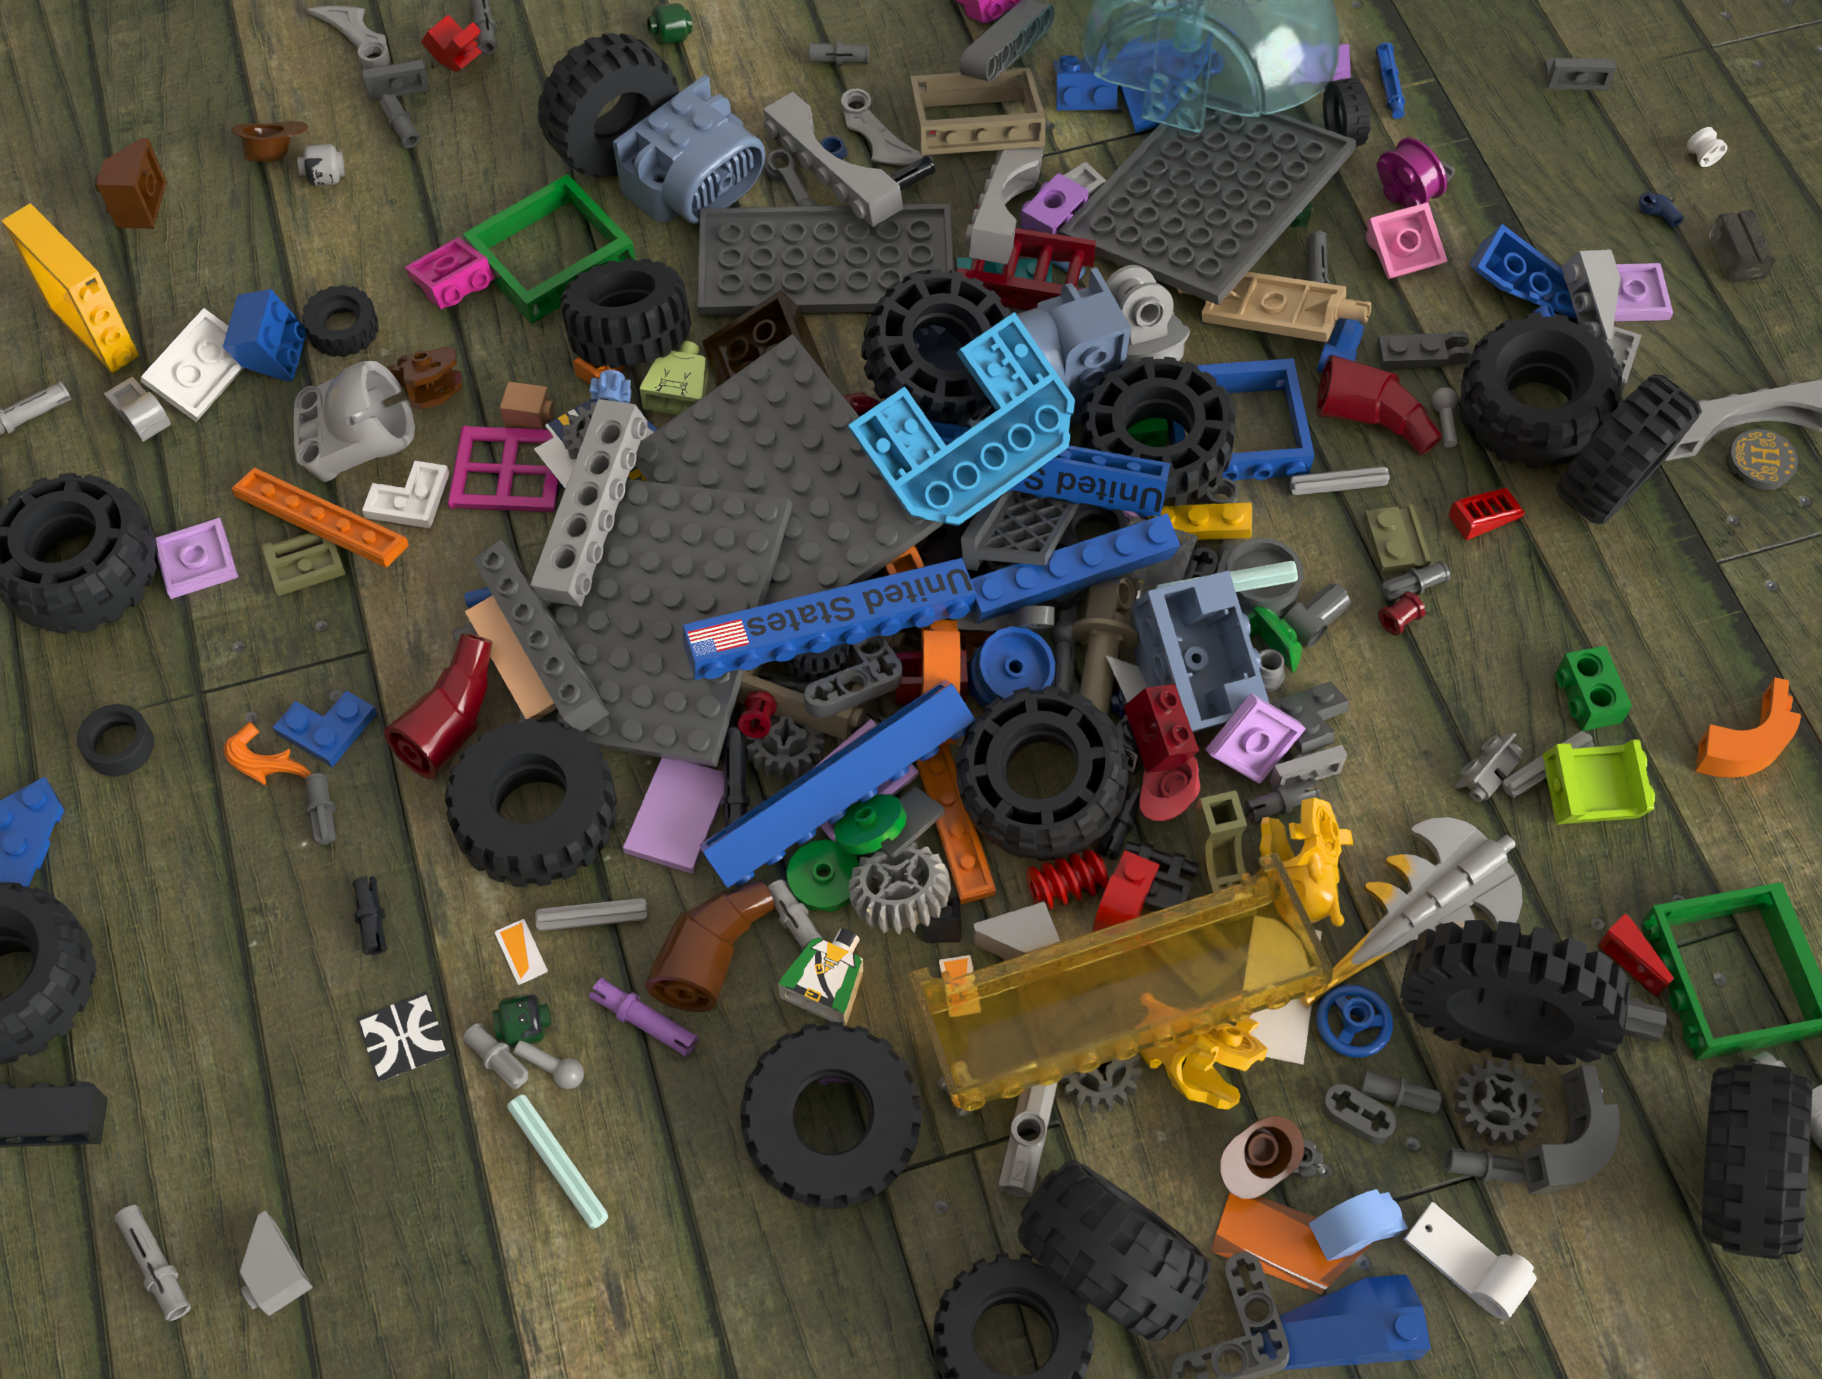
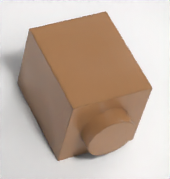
M509 381L500 406L505 428L545 430L547 421L553 419L555 409L554 401H550L547 387Z

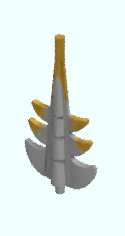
M1451 817L1431 818L1413 826L1410 829V833L1428 845L1438 863L1434 866L1426 859L1407 854L1389 856L1385 860V864L1398 872L1406 881L1409 892L1406 894L1401 889L1383 882H1368L1364 885V891L1379 902L1386 915L1327 974L1299 995L1302 1004L1310 1007L1338 984L1407 943H1412L1413 939L1417 940L1418 934L1428 928L1436 931L1434 927L1449 922H1454L1464 928L1465 920H1475L1470 909L1471 905H1475L1484 911L1492 921L1496 931L1499 921L1516 923L1523 903L1522 888L1517 874H1515L1513 868L1507 862L1508 858L1506 855L1507 852L1515 847L1514 840L1508 835L1503 836L1497 842L1487 839L1475 826L1466 821Z

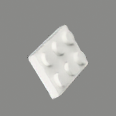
M203 308L141 376L140 382L197 422L244 367H241L223 348L228 325Z

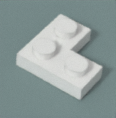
M414 461L405 488L372 483L362 509L364 517L373 520L431 528L450 474L446 465Z

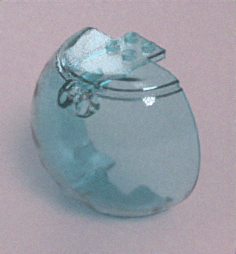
M1092 0L1085 21L1082 48L1086 63L1094 71L1096 77L1110 83L1144 91L1142 119L1200 133L1204 127L1206 107L1240 116L1259 117L1261 114L1267 115L1290 109L1319 94L1326 88L1328 82L1333 79L1337 71L1340 51L1339 23L1333 0Z

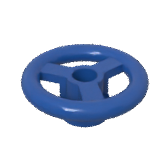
M1352 984L1336 987L1321 999L1317 1007L1316 1024L1319 1034L1331 1049L1341 1055L1352 1058L1368 1057L1382 1050L1390 1040L1393 1031L1391 1011L1383 998L1369 988ZM1346 996H1356L1350 1000L1346 998ZM1333 1003L1341 1012L1344 1026L1338 1039L1331 1032L1327 1020L1329 1009ZM1373 1006L1377 1009L1379 1015H1375ZM1350 1015H1357L1361 1022L1353 1021ZM1366 1028H1381L1379 1035L1373 1042L1364 1046L1349 1045L1355 1033L1361 1032Z

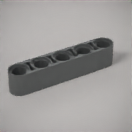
M1021 0L966 48L960 61L961 74L992 82L1051 28L1055 16L1054 5L1036 0Z

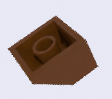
M141 138L103 161L100 173L95 177V187L97 192L101 193L106 211L111 215L116 227L154 229L167 181L149 139Z

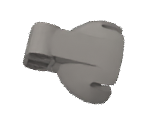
M364 361L345 368L332 380L318 386H308L302 389L297 395L294 405V447L297 462L320 481L327 482L334 479L339 473L371 459L389 457L404 450L414 439L415 424L412 409L407 400L400 401L391 406L384 404L386 398L402 391V387L393 374L377 361Z

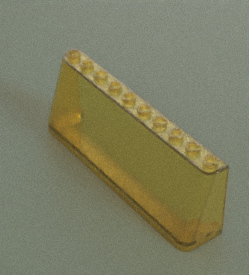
M1278 853L1259 858L1261 869L1252 877H1250L1249 872L1242 873L1241 884L951 979L947 970L941 972L942 978H934L930 975L927 967L910 972L909 976L914 996L953 1106L963 1108L964 1111H974L981 1108L988 1101L1000 1097L1013 1098L1021 1094L1024 1089L1039 1084L1043 1086L1052 1085L1061 1080L1063 1076L1075 1072H1091L1102 1063L1114 1059L1127 1060L1134 1057L1141 1050L1153 1046L1157 1048L1166 1047L1175 1042L1177 1038L1192 1033L1194 1035L1205 1034L1216 1025L1228 1021L1241 1022L1249 1018L1252 1013L1267 1008L1270 1010L1280 1009L1291 1000L1304 996L1316 997L1324 993L1332 980L1333 967Z

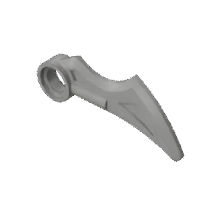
M340 5L306 8L309 16L334 26L358 48V56L363 69L388 66L390 64L386 37L383 34L371 31L365 26L363 22L364 8ZM372 54H381L376 58H367Z
M850 89L843 94L841 110L847 129L859 132L869 140L873 150L872 161L895 166H908L925 156L899 140L871 112V97L866 91ZM857 101L864 104L860 109H853L848 106L850 103Z

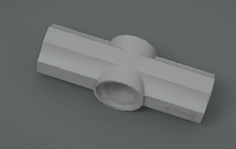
M1038 1072L1024 1074L998 1184V1189L1007 1195L1022 1198L1031 1197L1033 1194L1058 1081L1052 1079L1049 1075ZM1030 1128L1038 1134V1138L1033 1141H1026L1018 1135V1132L1021 1129Z

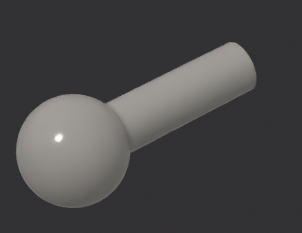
M1439 388L1433 393L1431 404L1434 410L1440 414L1444 446L1454 447L1457 445L1453 410L1458 404V396L1451 388Z
M519 1041L513 1052L553 1074V1079L560 1088L573 1089L580 1085L584 1078L583 1066L576 1059L565 1058L559 1060L524 1041Z

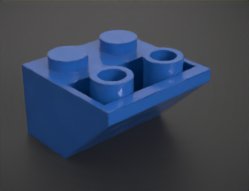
M272 289L240 294L235 302L223 348L241 367L290 382L294 381L306 338V330L304 325Z

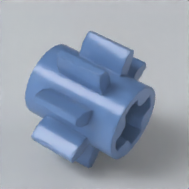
M616 370L601 372L599 379L591 378L589 390L591 402H596L597 404L598 399L630 403L631 381L625 380L624 375Z

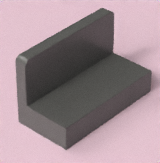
M1548 58L1544 64L1548 89L1608 90L1616 71L1615 59Z
M423 60L362 70L370 101L382 99L384 94L399 96L430 90Z
M917 787L912 788L900 799L907 815L904 828L894 840L890 841L888 837L885 841L881 842L882 848L877 850L878 852L883 851L890 858L898 856L945 814L944 807Z

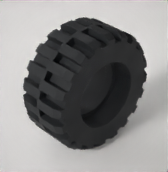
M628 258L616 262V260L609 261L606 265L602 266L596 265L591 267L590 271L577 275L575 281L571 280L560 300L570 348L587 363L591 362L599 367L608 365L609 368H619L620 366L631 368L637 367V364L640 363L649 364L655 362L656 358H664L671 353L672 349H678L690 331L691 317L684 281L672 267L660 261L654 263L650 259L634 260L633 258Z
M1008 1253L996 1254L995 1261L987 1263L985 1258H982L973 1263L972 1270L968 1273L962 1270L954 1278L953 1286L950 1289H946L940 1299V1307L935 1314L933 1329L934 1362L937 1372L942 1375L943 1379H1084L1094 1345L1092 1341L1094 1330L1092 1316H1088L1086 1312L1088 1304L1072 1289L1052 1275L1043 1265L1033 1263L1031 1255L1020 1253V1259L1016 1260L1009 1259ZM1001 1304H1019L1034 1310L1044 1319L1051 1331L1052 1348L1047 1361L1038 1371L1025 1376L1011 1377L996 1373L981 1362L975 1352L973 1332L978 1319L985 1311Z

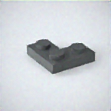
M1331 681L1270 703L1299 721L1306 728L1293 744L1302 755L1335 743L1334 731L1324 720L1349 711L1348 699Z

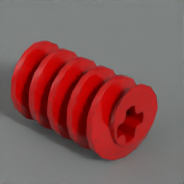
M1091 849L1084 850L1082 858L1077 853L1070 854L1068 863L1064 858L1060 857L1055 859L1054 867L1047 861L1041 863L1040 872L1034 866L1028 867L1026 870V881L1034 905L1043 901L1049 910L1054 908V897H1058L1063 906L1068 905V893H1072L1077 901H1081L1082 889L1085 888L1089 895L1094 897L1096 896V885L1100 884L1105 892L1109 882L1108 872L1101 855L1098 852L1095 854Z

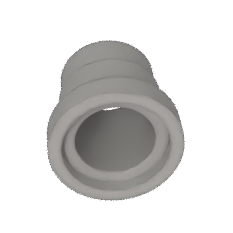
M1267 649L1259 654L1261 659V668L1259 670L1266 692H1272L1283 684L1285 678L1284 658L1278 651ZM1263 666H1270L1275 670H1268Z

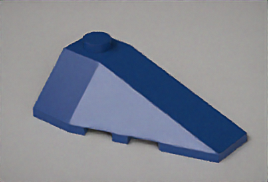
M1407 1274L1366 1277L1279 1316L1290 1351L1289 1363L1283 1370L1418 1360L1431 1349L1423 1305ZM1269 1331L1261 1333L1265 1351L1260 1353V1355L1267 1354L1269 1360L1276 1359L1277 1350L1281 1349V1347L1274 1348Z

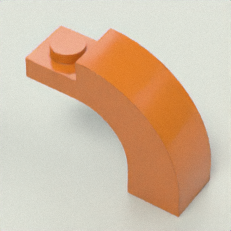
M942 619L934 621L931 625L921 628V695L943 680L951 682L960 695V632L957 628V620ZM949 738L942 744L957 745V739L952 741Z
M1775 677L1763 693L1759 727L1740 731L1710 724L1698 742L1695 772L1716 777H1742L1757 773L1773 763L1795 735L1801 719V714L1790 712L1793 697L1788 695L1789 680Z

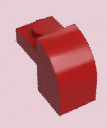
M448 14L426 33L420 43L439 63L452 71H460L482 53L475 41L482 31L474 22L462 30Z
M1124 850L1101 899L1092 931L1128 945L1160 864Z

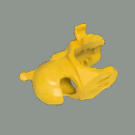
M1314 797L1304 799L1301 803V824L1289 823L1291 839H1304L1301 853L1295 857L1287 840L1285 826L1279 819L1263 817L1261 821L1262 838L1259 849L1267 874L1283 879L1287 884V893L1277 900L1284 914L1300 923H1314L1330 916L1334 926H1342L1344 924V917L1340 913L1337 884L1339 883L1340 876L1337 864L1339 855L1342 852L1341 845H1353L1351 830H1339L1329 802Z
M1143 996L1141 1004L1149 1010V1015L1140 1026L1136 1038L1137 1050L1143 1061L1150 1068L1155 1069L1163 1063L1172 1086L1188 1100L1207 1103L1213 1107L1227 1110L1237 1105L1241 1097L1238 1088L1227 1083L1213 1067V1064L1216 1061L1222 1065L1246 1071L1255 1061H1263L1268 1048L1255 1036L1251 1035V1032L1258 1027L1259 1022L1247 1016L1242 1017L1235 1026L1230 1023L1207 1021L1198 1015L1190 1017L1180 1011L1171 1010L1155 1002L1152 996ZM1185 1057H1186V1062H1185V1064H1184V1066H1183V1069H1182V1062L1184 1061V1059H1185Z

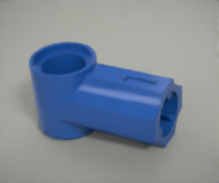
M1339 319L1337 321L1329 344H1325L1317 367L1318 372L1322 373L1327 357L1331 354L1353 361L1356 360V350L1364 330V326L1359 321Z

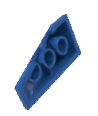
M1503 224L1480 243L1469 263L1477 273L1503 291L1541 306L1547 305L1548 307L1550 305L1553 311L1578 320L1562 268Z

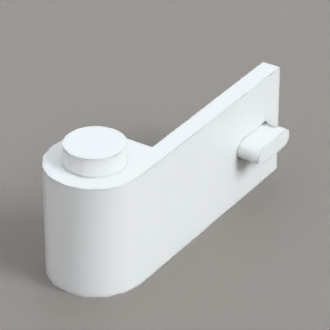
M1434 1202L1428 1205L1403 1239L1483 1309L1502 1320H1509L1536 1282V1276L1532 1272L1534 1268L1527 1259L1518 1254L1496 1256Z

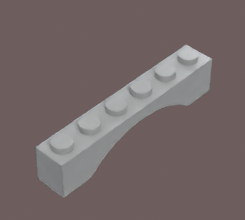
M794 92L763 109L766 120L764 128L771 139H776L782 144L784 150L793 154L805 170L813 172L823 186H828L834 191L838 200L842 203L846 202L859 219L863 218L874 227L903 209L900 185L882 169L850 164L835 157L822 147L814 136L815 129L810 106Z
M1044 147L998 150L996 163L991 168L990 179L986 180L984 194L981 193L978 209H974L972 224H969L967 227L965 244H970V258L1003 264L1008 263L1013 250L1016 219L1007 210L1005 204L1014 196L1035 188L1041 171Z
M1822 378L1805 383L1794 382L1779 388H1762L1747 394H1731L1715 400H1699L1702 413L1665 461L1695 456L1703 445L1718 433L1730 427L1748 422H1787L1821 432Z

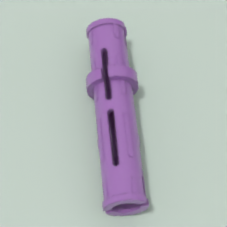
M603 977L594 985L593 989L597 990V992L591 991L589 998L617 1014L616 1019L623 1023L626 1021L632 1023L676 1050L685 1058L692 1053L695 1048L692 1043L696 1044L699 1040L697 1034L691 1033L642 1003L640 996L634 992L628 994Z

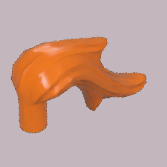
M248 722L236 734L229 737L224 745L223 752L226 760L233 767L263 785H266V775L277 772L295 774L303 778L312 774L304 765L289 758L290 749L275 755H259L251 752L246 744L260 732L251 722Z

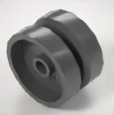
M1254 538L1242 542L1231 552L1225 571L1229 570L1231 572L1294 561L1298 573V579L1295 582L1236 592L1242 614L1244 613L1247 616L1253 612L1254 607H1264L1274 611L1280 619H1283L1296 604L1298 592L1304 578L1303 564L1297 553L1285 543L1271 538Z

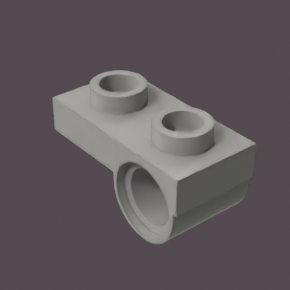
M133 376L104 393L110 405L142 442L171 425L168 416L151 392H146Z

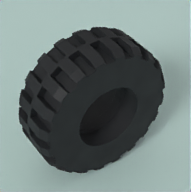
M616 33L602 34V37L588 38L580 46H574L567 51L568 54L561 61L558 60L551 75L546 77L543 83V93L539 95L538 109L540 110L538 112V121L546 141L570 168L583 175H593L594 177H608L611 174L617 176L618 171L613 141L679 94L678 82L671 68L645 41L636 39L633 35L619 34L618 36ZM621 95L611 110L598 117L600 111L609 101Z
M928 269L923 275L920 272H914L905 276L902 282L892 284L887 289L884 297L879 299L863 333L865 339L861 345V357L867 360L863 368L869 381L873 380L875 384L873 390L880 399L884 398L886 400L905 387L928 420L964 426L970 418L976 421L983 417L990 408H993V405L967 368L948 371L929 364L916 349L913 332L922 328H929L930 325L946 328V332L952 334L964 347L1010 316L1011 312L1007 307H1003L1000 303L1001 298L993 290L990 292L982 286L983 282L974 277L971 280L962 276L963 273L950 270L949 273H943L941 269Z
M1152 356L1141 358V361L1134 363L1129 361L1120 365L1117 371H1110L1100 379V386L1096 385L1090 391L1088 403L1084 405L1082 410L1081 448L1171 463L1163 506H1181L1187 504V500L1191 498L1196 500L1207 493L1208 486L1211 488L1216 486L1223 478V471L1228 469L1232 458L1236 429L1234 406L1229 403L1230 396L1225 388L1221 385H1216L1217 379L1207 371L1203 373L1198 369L1197 365L1186 361L1183 363L1176 361V358L1165 356L1164 359H1153ZM1151 418H1163L1180 424L1188 435L1180 442L1171 446L1151 447L1136 441L1127 431L1140 421Z
M1657 374L1649 376L1612 413L1569 465L1556 485L1559 497L1591 523L1605 524L1648 480L1690 430L1702 413L1699 402L1666 376Z
M525 719L523 723L514 724L509 722L500 725V729L492 733L488 731L478 738L479 742L473 747L471 745L468 746L460 755V765H454L448 777L451 786L449 785L445 790V803L448 808L446 815L461 852L467 855L470 864L478 871L486 869L488 877L498 882H504L507 879L511 881L512 886L527 887L528 883H537L539 887L552 884L551 880L561 877L564 880L574 876L576 874L575 870L582 865L584 867L590 865L596 859L595 852L597 849H604L611 838L608 829H612L616 824L617 812L615 805L617 804V796L609 765L603 759L601 750L594 742H587L585 734L576 728L565 729L564 723L553 720L544 723L539 722V719ZM548 782L566 791L564 800L558 809L540 821L515 823L499 815L500 807L505 798L513 790L524 784Z
M829 1022V1025L816 1026L814 1023L801 1027L800 1031L791 1035L789 1033L776 1040L777 1044L769 1051L765 1050L760 1056L756 1067L749 1074L744 1086L745 1091L740 1107L741 1128L751 1161L763 1179L777 1189L780 1194L790 1200L793 1199L804 1203L806 1206L839 1209L872 1199L875 1195L888 1188L901 1174L914 1153L919 1139L918 1136L922 1124L920 1092L917 1082H914L910 1073L911 1068L903 1057H899L887 1040L884 1038L880 1040L870 1034V1030L860 1026H856V1028L843 1026V1022ZM829 1077L846 1080L857 1087L863 1094L869 1110L868 1126L860 1141L846 1151L833 1154L822 1153L806 1145L797 1134L793 1122V1109L799 1094L812 1082Z

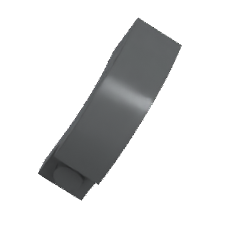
M1581 1065L1561 1076L1570 1119L1569 1133L1563 1144H1541L1521 1154L1529 1194L1554 1193L1585 1181L1603 1169L1614 1153L1620 1128L1618 1104H1604L1602 1097L1603 1087L1598 1079L1596 1065Z

